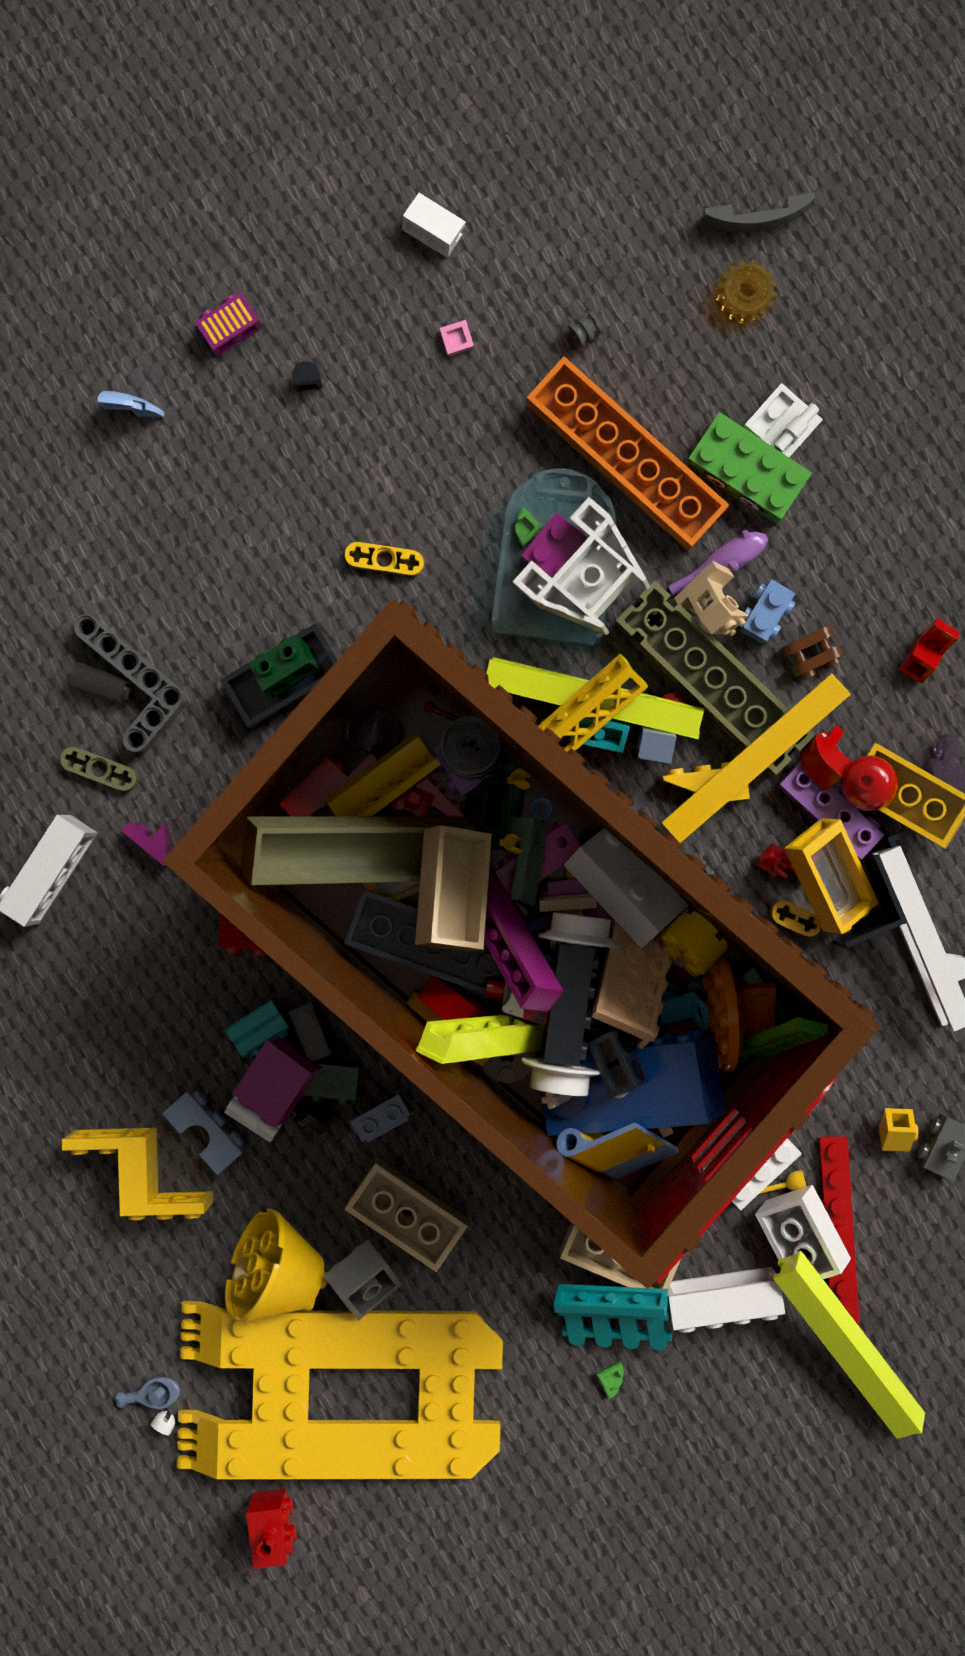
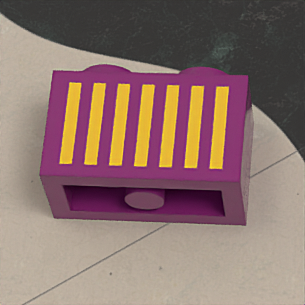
M242 293L228 296L222 301L221 306L215 310L209 309L199 316V320L195 322L217 357L263 328Z

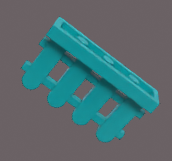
M558 1285L554 1309L555 1313H559V1316L565 1317L566 1326H563L562 1334L563 1336H568L571 1344L582 1346L585 1343L586 1337L595 1338L597 1345L607 1348L611 1346L613 1339H622L623 1345L626 1348L636 1349L639 1346L640 1340H648L653 1349L661 1351L666 1348L667 1342H672V1332L666 1331L665 1321H669V1311H667L669 1301L668 1289ZM583 1317H591L593 1327H585ZM610 1318H619L620 1329H613L611 1327ZM637 1319L646 1320L648 1330H639Z

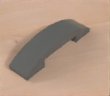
M815 193L787 196L781 209L733 215L732 204L704 208L702 223L730 232H757L784 225L805 213L812 206L815 200Z

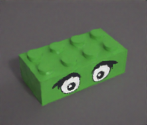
M720 412L686 463V466L776 525L783 518L812 474V472Z

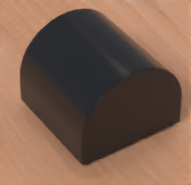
M303 361L294 367L292 379L293 385L298 392L323 387L322 377L315 364Z

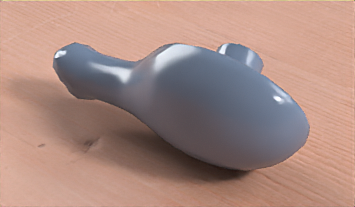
M155 1377L148 1380L138 1391L127 1394L123 1392L116 1393V1405L119 1408H123L130 1403H140L151 1409H164L178 1399L180 1387L171 1378Z

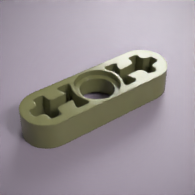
M69 747L61 754V764L70 772L122 791L132 790L138 784V774L129 766L77 747ZM77 752V758L88 761L86 773L82 771L85 766L81 764H74L71 767V761L68 760V756L74 755ZM98 761L104 762L107 766V771L102 777H97L93 773V765ZM113 765L117 767L114 772L118 774H125L128 771V777L132 778L131 783H125L122 786V780L112 777L111 782H109L108 779L113 773Z

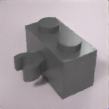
M941 1113L939 1118H935L930 1125L929 1132L931 1135L928 1142H924L919 1148L917 1154L919 1158L918 1163L924 1168L954 1182L965 1160V1124Z

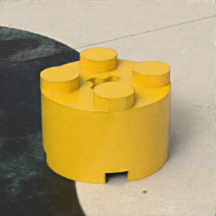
M685 909L662 933V940L666 944L663 947L664 951L673 959L678 957L685 964V969L694 977L704 974L728 950V945L724 938L719 942L715 937L718 930L707 919L695 911L689 914V909Z

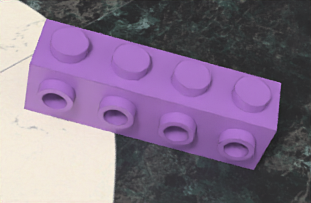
M798 761L776 784L816 822L821 818L841 819L858 859H863L884 836L879 831L881 828L880 824L870 816L865 818L859 812L860 809L852 806L838 793L841 789L836 784H833L825 791L815 783L805 772L801 761Z

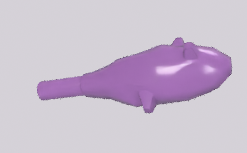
M747 530L742 531L743 535L728 540L721 548L708 556L704 563L691 574L669 585L671 593L674 596L681 592L712 561L730 569L731 572L737 571L752 562L765 549L768 542L766 534L748 532Z

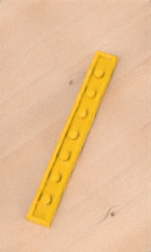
M831 673L665 818L662 824L681 843L851 695L849 691Z

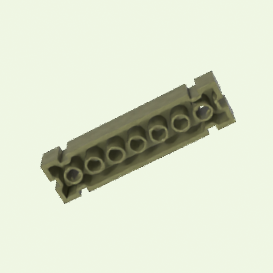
M654 580L650 584V588L646 589L638 597L637 601L641 605L636 609L631 604L615 621L614 625L629 639L633 635L638 637L642 641L638 648L699 707L705 708L704 712L737 744L745 749L789 709L711 634L706 633L699 625V622L680 604L673 608L667 602L671 595ZM649 616L653 619L657 616L660 619L657 623L660 624V627L656 625L651 627L648 624L650 620L647 617ZM811 730L808 731L769 765L765 771L771 776L777 775L792 760L787 754L791 750L793 752L800 751L815 734Z

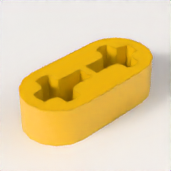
M784 900L777 901L771 907V918L779 925L808 937L815 936L821 930V925L815 913ZM787 905V911L795 915L793 920L787 917L780 920V914L776 912L777 909L784 908ZM811 916L813 917L812 923L815 924V928H809L806 932L804 931L805 926L797 921L799 917L808 920Z

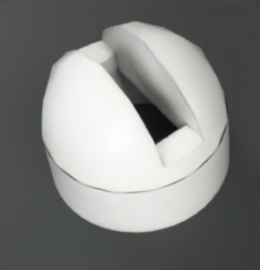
M161 1411L154 1417L150 1425L158 1432L169 1436L174 1428L175 1418L171 1415L168 1420L165 1418L167 1411Z

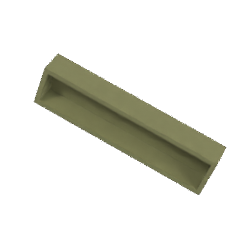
M461 816L246 817L240 873L251 885L419 882L421 877L424 830L442 825L475 831V826Z

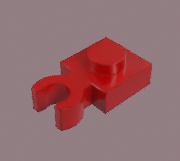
M771 843L769 847L762 851L755 865L773 877L778 874L782 878H787L788 875L785 873V870L792 864L786 851Z

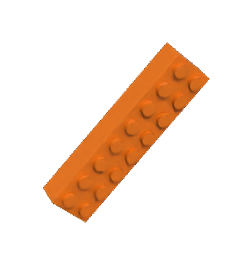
M565 356L527 396L526 406L688 552L728 508L729 504Z

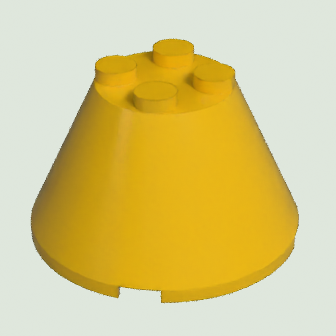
M267 1209L268 1212H259L252 1218L243 1231L233 1253L230 1264L235 1265L232 1280H226L225 1304L229 1316L234 1320L246 1321L303 1309L310 1311L315 1304L320 1288L323 1289L327 1284V1280L324 1277L327 1272H324L323 1257L275 1210Z

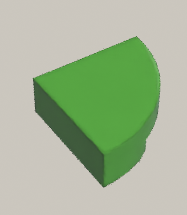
M523 507L515 521V533L520 544L524 546L543 527Z
M621 1360L596 1372L608 1399L617 1394L622 1384L624 1370Z

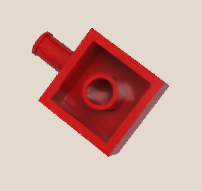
M286 1488L254 1492L246 1516L253 1569L287 1565L289 1555L293 1553V1542L297 1541V1530L295 1524L291 1525L290 1515H293L292 1497H287Z

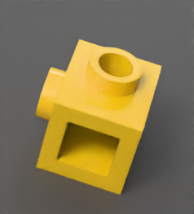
M885 1108L879 1125L883 1151L910 1152L913 1141L918 1139V1126L915 1124L913 1109Z

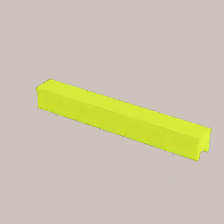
M496 657L489 660L487 669L489 684L492 687L496 688L500 685L508 693L560 706L590 681ZM621 688V691H630V690ZM641 693L615 715L613 719L698 739L705 708ZM605 699L601 702L600 710L611 708L614 705V699Z
M509 1014L429 1021L426 1023L416 1052L441 1064L540 1051L542 1050L545 1025Z
M802 1251L778 1260L781 1271L774 1275V1281L893 1435L900 1439L917 1433L921 1434L925 1412Z

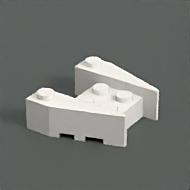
M588 497L570 517L575 528L588 538L553 578L531 561L515 578L513 583L539 608L607 635L609 631L605 624L598 619L599 616L633 579L638 581L647 590L650 588V585L610 514Z

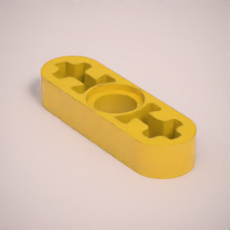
M362 542L351 543L345 550V558L348 564L358 569L413 577L419 575L424 568L423 557L414 550ZM357 548H361L362 554L370 555L369 550H375L372 555L373 565H367L369 563L367 558H360L359 562H355L354 558L350 556L351 552L354 553ZM382 552H388L393 557L392 563L387 567H382L377 563V557ZM396 554H402L400 559L409 561L410 556H414L419 566H414L413 570L410 571L406 564L399 563L400 569H394L397 565Z

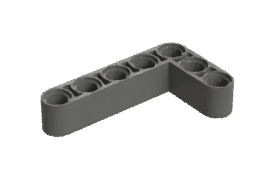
M87 614L80 615L74 622V631L77 636L152 698L151 702L123 735V744L128 750L144 753L153 746L185 707L187 695L182 688L99 619ZM92 621L95 626L94 631L86 635L84 633V626ZM109 639H114L116 643L115 649L107 653L104 648L105 643ZM134 656L137 660V665L134 669L127 670L125 666L126 660ZM150 674H156L158 682L156 686L149 688L146 684V679ZM176 691L179 695V700L175 705L170 706L167 702V696L170 692ZM155 712H159L161 722L153 727L150 724V716ZM141 733L144 741L140 747L136 748L132 743V738L135 734Z

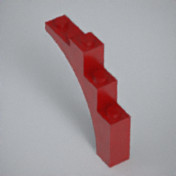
M370 754L348 777L344 774L347 769L337 759L331 761L327 757L279 805L290 817H311L316 812L328 807L325 802L326 798L380 759L381 756L378 755L375 758ZM433 771L413 785L435 796L430 807L431 809L443 816H461L464 818L462 814L465 811L464 808L455 799L449 801L442 794L445 792V789L435 779L431 782L427 779Z

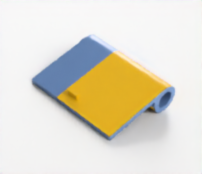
M635 1122L596 1140L573 1128L562 1131L557 1139V1149L563 1156L612 1180L619 1179L679 1153L678 1147Z

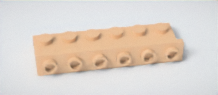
M679 915L642 949L614 919L612 921L609 938L620 946L619 948H606L591 1017L638 1037L636 1047L643 1049L649 1042H653L659 1032L657 1020L664 1007L661 999L668 985V981L665 978L672 964V958H669V955L663 949L666 944L662 940V933Z

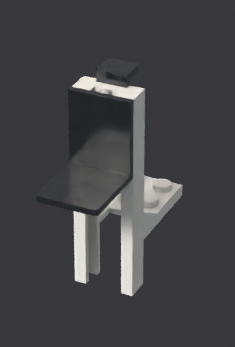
M904 828L882 837L885 847L864 857L888 917L836 938L833 941L839 947L848 948L899 926L940 1025L945 1026L948 1023L952 1031H957L965 1027V998L958 984L959 980L965 978V956L948 954L944 951L901 846H897L895 842L912 834L910 828Z

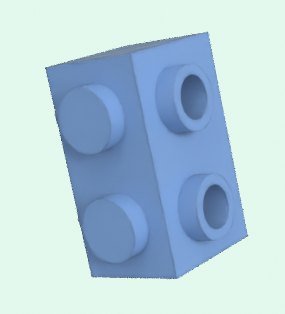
M772 579L766 585L761 583L753 596L757 601L752 609L747 607L744 611L749 616L745 619L746 624L739 631L760 644H764L768 639L773 641L781 628L777 624L782 615L787 617L795 605V602L791 601L795 593Z

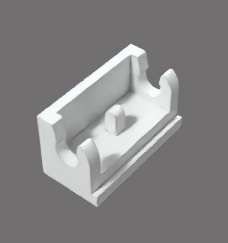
M418 193L403 215L402 230L448 258L461 238V231L466 222Z

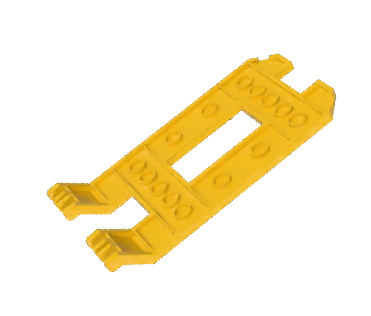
M184 1301L181 1303L182 1313L201 1314V1321L192 1319L181 1321L182 1329H196L199 1331H182L180 1339L182 1341H199L200 1348L184 1346L180 1349V1358L194 1359L218 1368H254L252 1420H224L199 1410L178 1411V1421L180 1423L193 1422L198 1424L197 1429L180 1428L177 1431V1437L180 1439H194L177 1441V1448L181 1451L193 1450L197 1452V1456H178L176 1467L179 1469H192L215 1479H472L500 1451V1421L473 1420L475 1369H502L503 1340L486 1324L476 1311L371 1310L358 1321L350 1310H298L252 1320L238 1321L232 1319L225 1308L201 1301ZM419 1369L418 1420H308L309 1370Z

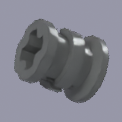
M589 312L585 319L582 317L577 320L578 324L575 326L573 324L568 325L572 338L582 349L585 347L587 340L591 342L595 339L596 334L601 335L604 333V328L594 312Z

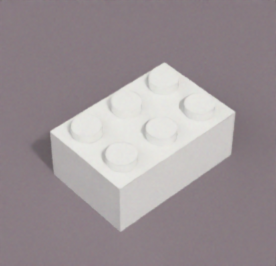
M746 1121L742 1123L721 1145V1147L702 1167L703 1170L723 1149V1147L731 1140V1138L738 1132V1130L746 1123ZM787 1138L732 1202L742 1210L802 1153Z
M813 1185L766 1200L755 1213L778 1260L802 1251L822 1279L841 1274L851 1258Z

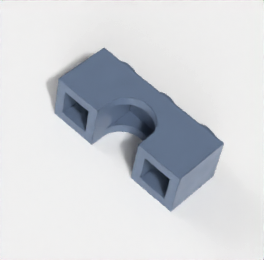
M190 1088L162 1114L180 1134L193 1125L202 1126L207 1130L210 1141L208 1146L199 1155L218 1175L246 1149L243 1146L245 1142L236 1131L231 1132L224 1125L226 1120L217 1110L213 1112L207 1106L208 1100L201 1091H194Z

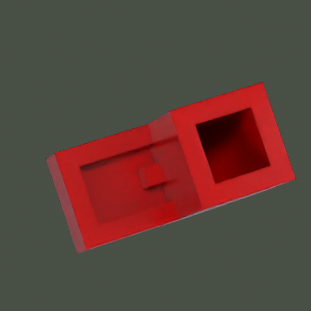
M936 618L918 636L905 656L899 670L920 684H923L936 670L943 654L957 641L960 632L939 618Z
M837 725L828 732L825 729L821 733L818 732L800 750V761L805 772L825 791L843 777L845 768L851 762L835 747L844 733Z

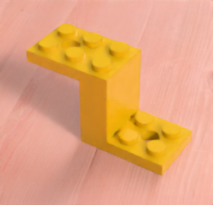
M157 1128L74 1130L62 1139V1151L71 1150L73 1155L87 1154L88 1150H99L100 1154L115 1153L116 1149H118L120 1216H129V1220H142L148 1215H156V1219H171L173 1215H184V1218L187 1219L199 1218L213 1203V1191L158 1192Z

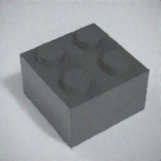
M369 1240L356 1246L350 1255L341 1262L334 1264L329 1272L324 1275L358 1321L402 1285Z

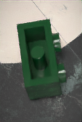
M297 635L282 639L278 646L270 651L260 653L254 661L249 663L262 692L272 698L277 697L320 670L307 643Z

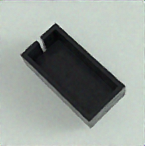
M316 623L296 635L307 643L320 670L277 697L272 698L262 692L249 663L220 679L248 728L255 729L302 701L338 661L335 653L329 650L331 647Z

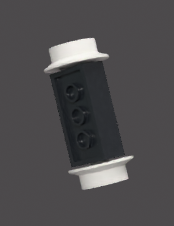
M553 912L551 930L538 934L540 938L556 940L552 969L564 991L548 1012L547 1026L545 1025L541 1057H524L521 1060L523 1064L532 1069L530 1087L533 1089L562 1095L586 1096L588 1095L590 1077L600 1074L598 1067L580 1063V1059H586L587 1042H585L583 1036L584 1030L589 1031L591 1024V1013L587 1010L588 1001H593L595 994V984L591 982L592 971L597 972L599 964V954L595 953V948L592 946L619 948L620 946L609 938L611 920Z

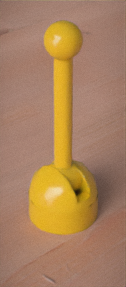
M798 1170L790 1173L786 1182L767 1186L759 1194L783 1188L795 1191L806 1187L803 1171Z

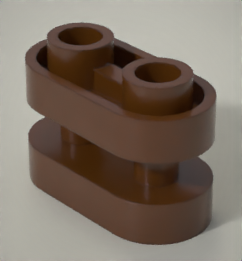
M831 625L780 648L784 658L792 655L797 664L789 668L794 678L799 676L802 681L815 675V668L823 664L827 669L841 662L840 656L844 655L840 644L832 648L827 639L835 635ZM817 643L822 653L807 660L802 650Z

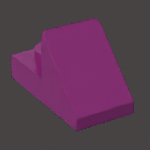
M128 822L122 831L160 864L167 866L162 860L171 851L169 823H164L151 837L152 831L143 823Z

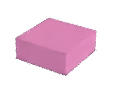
M466 320L440 328L448 357L474 349Z

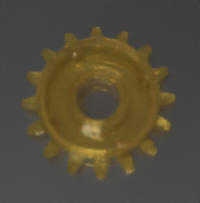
M740 260L737 267L732 264L729 266V274L722 273L720 278L722 283H718L716 289L722 293L718 294L717 301L723 302L721 311L727 310L730 313L729 319L735 316L739 318V323H742L744 319L749 318L750 322L753 323L757 315L760 318L765 317V309L771 311L774 305L771 301L775 300L778 294L772 291L776 288L777 282L771 280L773 272H767L764 269L765 264L756 265L755 260H751L750 264H745L743 260ZM749 287L754 295L745 296L741 293L740 288Z

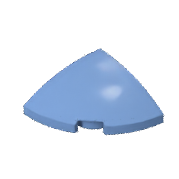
M102 391L98 395V403L104 409L132 410L139 417L164 418V412L139 397L115 391Z

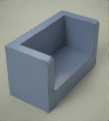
M640 725L636 746L639 750V758L671 764L676 734Z

